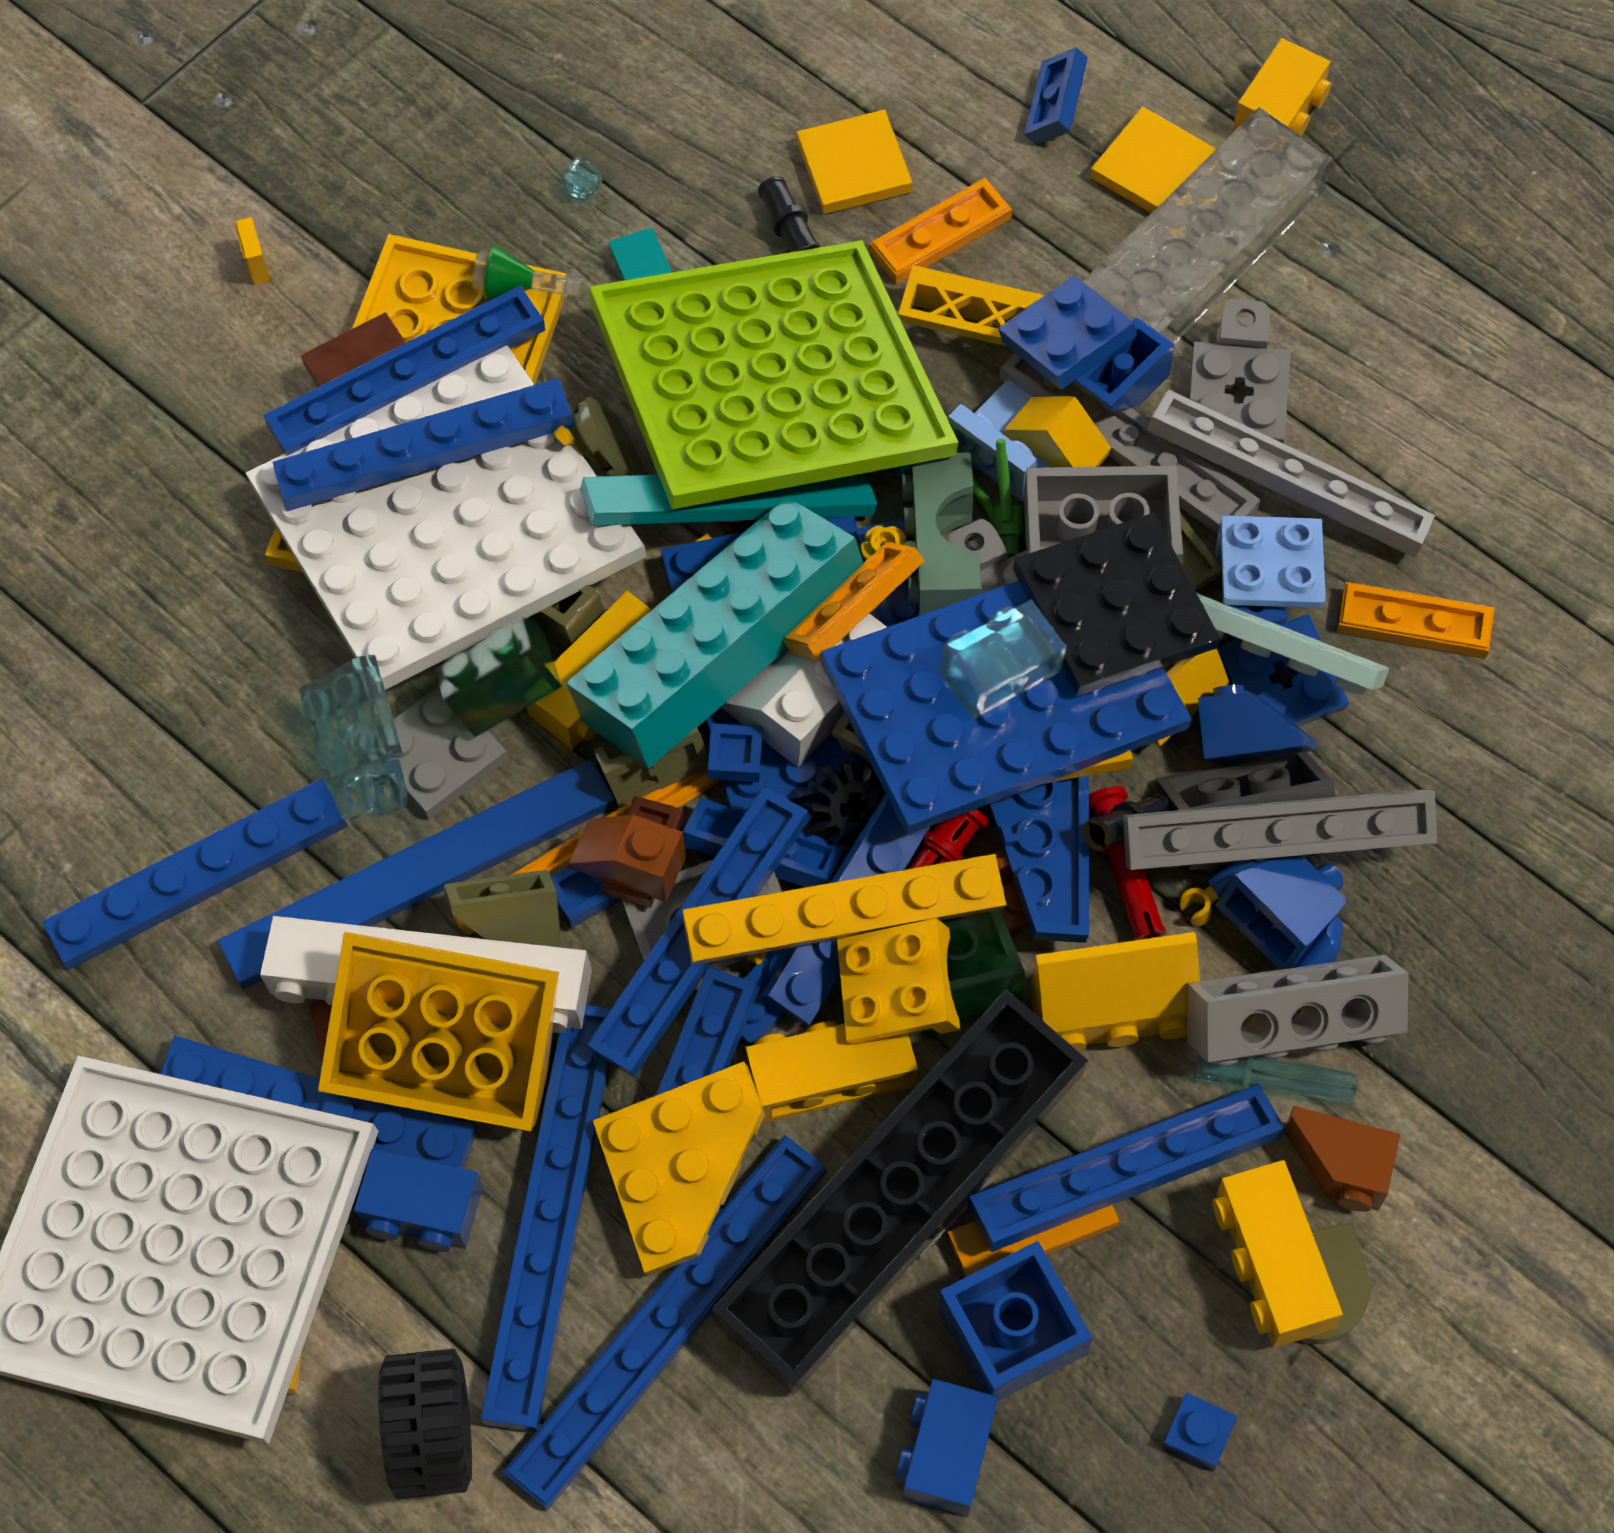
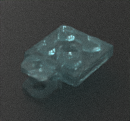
M359 656L299 688L303 701V711L307 717L316 748L317 761L321 767L325 784L331 786L340 816L345 821L354 820L370 811H373L376 816H382L406 806L408 800L407 787L399 759L389 760L401 754L402 749L376 656ZM349 713H350L351 718H352V722H351V723H349V721H348V714H349ZM385 783H387L390 789L389 799L384 795ZM352 789H355L357 793L356 804L353 803L351 798Z

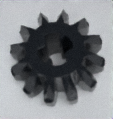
M841 758L838 763L837 773L828 765L821 766V774L825 777V780L822 784L810 780L807 785L817 797L810 798L803 803L805 810L815 814L810 821V826L816 832L825 830V839L832 844H836L843 837L845 843L853 847L859 837V833L862 832L885 795V791H881L883 787L876 773L872 774V765L862 760L854 767L852 761L848 758ZM849 794L855 795L856 800L848 802ZM848 802L847 811L840 808V804Z

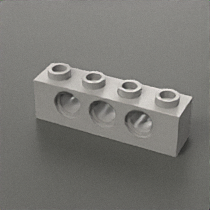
M1379 955L1187 983V1043L1207 1063L1230 1065L1238 1062L1239 1058L1261 1055L1277 1058L1287 1055L1289 1050L1308 1047L1316 1050H1330L1336 1048L1338 1043L1348 1041L1382 1042L1388 1038V1035L1408 1033L1409 973L1387 955ZM1352 1000L1350 1006L1342 1012V1009L1345 1006V1004ZM1303 1007L1301 1013L1296 1018L1292 1019L1294 1013L1299 1008ZM1254 1014L1251 1021L1247 1025L1241 1027L1243 1021L1249 1015Z

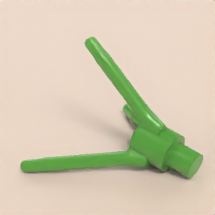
M998 439L996 441V459L1001 505L995 506L972 472L973 493L987 513L992 526L997 531L1008 552V558L1020 553L1019 538L1024 537L1025 526L1024 506L1012 504L1006 442L1004 439Z

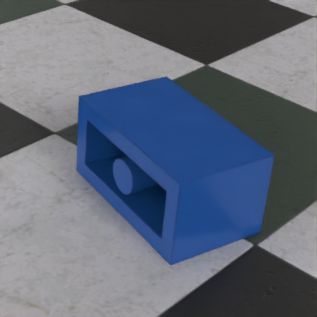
M372 1149L354 1212L361 1226L366 1227L365 1232L377 1238L396 1240L398 1234L418 1238L419 1245L435 1251L448 1252L451 1246L466 1249L483 1187L476 1171Z
M932 1379L929 1395L917 1394L910 1426L920 1428L914 1449L903 1448L895 1480L905 1483L903 1500L964 1517L969 1516L998 1396Z

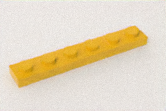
M996 854L683 909L682 917L691 964L697 965L835 940L934 918L946 920L1001 910L1005 908L1006 901Z

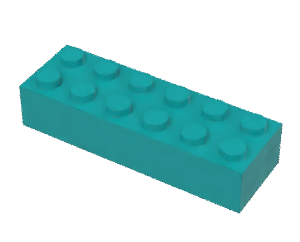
M786 496L566 682L582 722L644 767L650 769L689 733L702 724L788 649L783 642L785 636L863 564L856 538Z

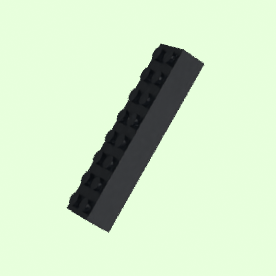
M1006 989L711 1309L712 1321L794 1396L968 1203L969 1196L976 1194L1075 1085L1082 1077L1089 1060Z

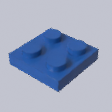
M1074 275L998 328L1002 342L1060 390L1137 336L1135 324L1131 319Z

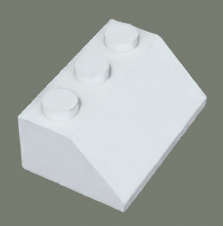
M868 614L835 646L887 628V626L871 614ZM789 649L784 651L721 706L722 709L744 726L763 727L762 740L797 767L831 734L845 712L820 660L815 661L792 654Z

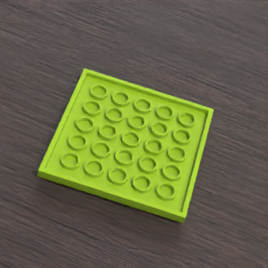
M863 240L589 287V302L672 509L956 456L957 438Z

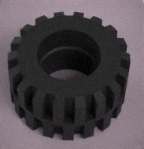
M454 1348L385 1356L379 1371L378 1381L379 1423L385 1474L393 1495L397 1500L467 1492L472 1478V1440L467 1386L461 1358Z

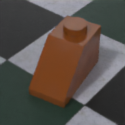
M636 815L589 819L569 861V868L667 902L686 858L683 832Z
M1293 1106L1286 1122L1284 1133L1325 1196L1338 1199L1339 1205L1349 1210L1367 1212L1371 1208L1379 1210L1388 1195L1400 1133Z

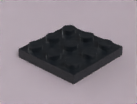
M1155 513L1017 557L1014 560L1012 569L1076 696L1191 658L1218 647L1221 638Z

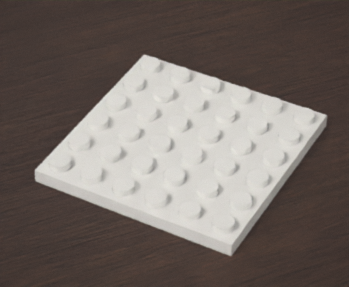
M507 345L356 420L322 439L311 442L308 446L288 456L285 453L246 472L252 489L376 694L579 592V589L584 586H590L646 557L644 544L630 524L591 525L580 487L583 477H596V474L575 444L564 446L554 433L291 511L286 510L273 467V461L534 385Z
M78 1055L0 1250V1375L269 1444L379 1132L373 1123Z

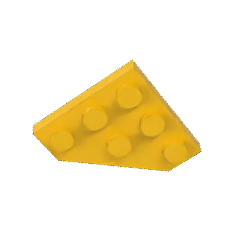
M744 1061L593 1120L644 1273L648 1276L700 1256L709 1237L708 1231L720 1206L724 1205L742 1165L740 1163L753 1135L757 1134L765 1113L748 1066Z

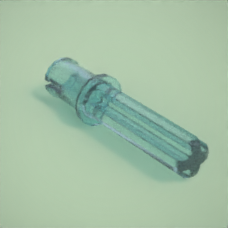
M1199 1054L1197 1056L1195 1080L1203 1079L1242 1086V1090L1260 1084L1262 1089L1343 1103L1353 1102L1356 1094L1357 1078L1353 1072L1257 1056L1239 1058L1238 1062L1230 1065H1216L1210 1062L1207 1063Z

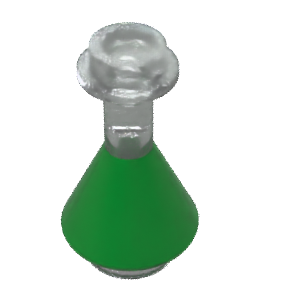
M493 245L489 253H477L472 289L483 291L484 300L488 302L521 285L524 291L532 289L562 294L564 305H568L569 301L578 302L582 273L573 272V267L570 266L566 275L535 271L498 245Z

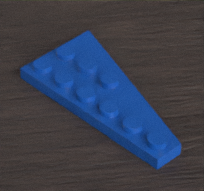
M1089 776L1044 783L988 804L1033 940L1086 943L1089 937V845L1084 839L1083 828L1084 824L1089 821Z

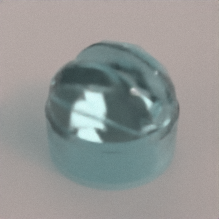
M574 157L565 170L564 184L566 190L573 197L582 199L593 195L600 187L605 176L593 164Z

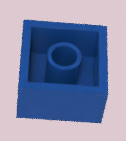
M1039 1241L940 1290L938 1309L981 1389L984 1393L998 1396L997 1401L1088 1355L1093 1337Z

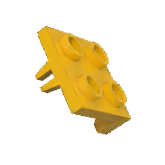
M934 918L837 939L846 1041L848 1043L856 1044L930 1028L939 1034L960 1030V1022L952 999L947 972V950L950 931L945 924Z

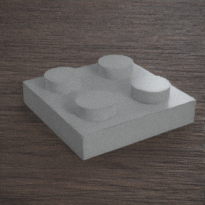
M444 682L364 741L367 752L428 820L508 760L505 748Z

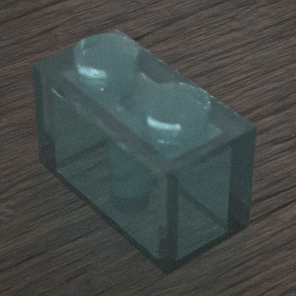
M1029 600L1016 608L1006 606L1000 609L988 620V623L973 631L963 629L955 633L944 645L938 672L970 716L975 719L1059 673L1067 646L1034 602Z

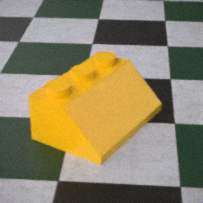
M1195 932L1036 955L1030 987L1033 1013L1078 1052L1083 1051L1087 1047L1086 1045L1107 1042L1110 1047L1128 1046L1137 1042L1139 1037L1160 1035L1162 1039L1184 1037L1187 1035V983L1200 981Z

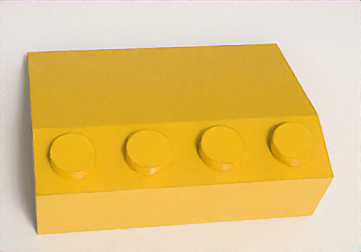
M345 932L343 934L318 1091L531 1131L541 1112L549 1065L559 972Z

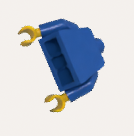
M1303 855L1232 861L1208 880L1210 886L1205 890L1191 888L1186 890L1181 896V911H1184L1193 903L1204 905V908L1196 912L1191 918V925L1195 927L1205 925L1212 916L1211 904L1219 899L1215 906L1278 970L1331 963L1339 954L1344 927L1338 915L1346 905L1345 897L1339 892L1344 884L1342 874L1332 864L1325 863L1315 868Z

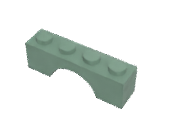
M956 453V456L911 464V474H902L903 504H912V507H904V533L906 537H914V541H906V546L915 547L924 562L915 570L916 576H908V606H918V615L920 616L979 595L982 588L979 554L961 549L943 537L951 530L972 522L973 476L971 453Z

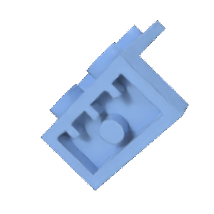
M1007 380L975 413L960 404L948 416V422L958 441L956 453H971L972 466L998 485L996 441L998 439L1005 440L1011 495L1022 502L1026 468H1049L1050 465L1033 455L1031 450L1022 442L1012 441L1003 435L1005 427L1029 399L1033 397L1011 380Z
M1221 516L1215 546V558L1222 565L1224 604L1322 608L1324 606L1326 595L1322 519Z

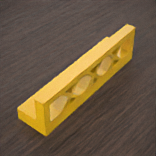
M913 265L898 316L901 322L1007 346L1002 342L998 328L1045 295ZM912 306H917L934 311L930 313L912 309ZM962 317L968 318V319L977 320V321H980V322H978V323L967 322V321H964V319H963Z

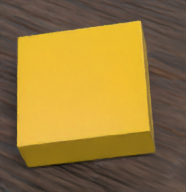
M252 217L237 220L234 226L251 283L253 282L254 285L269 282L270 278Z

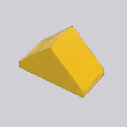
M1075 396L1031 397L1003 430V435L1012 441L1022 442L1031 450L1033 455L1054 467H1099L1111 452V446Z

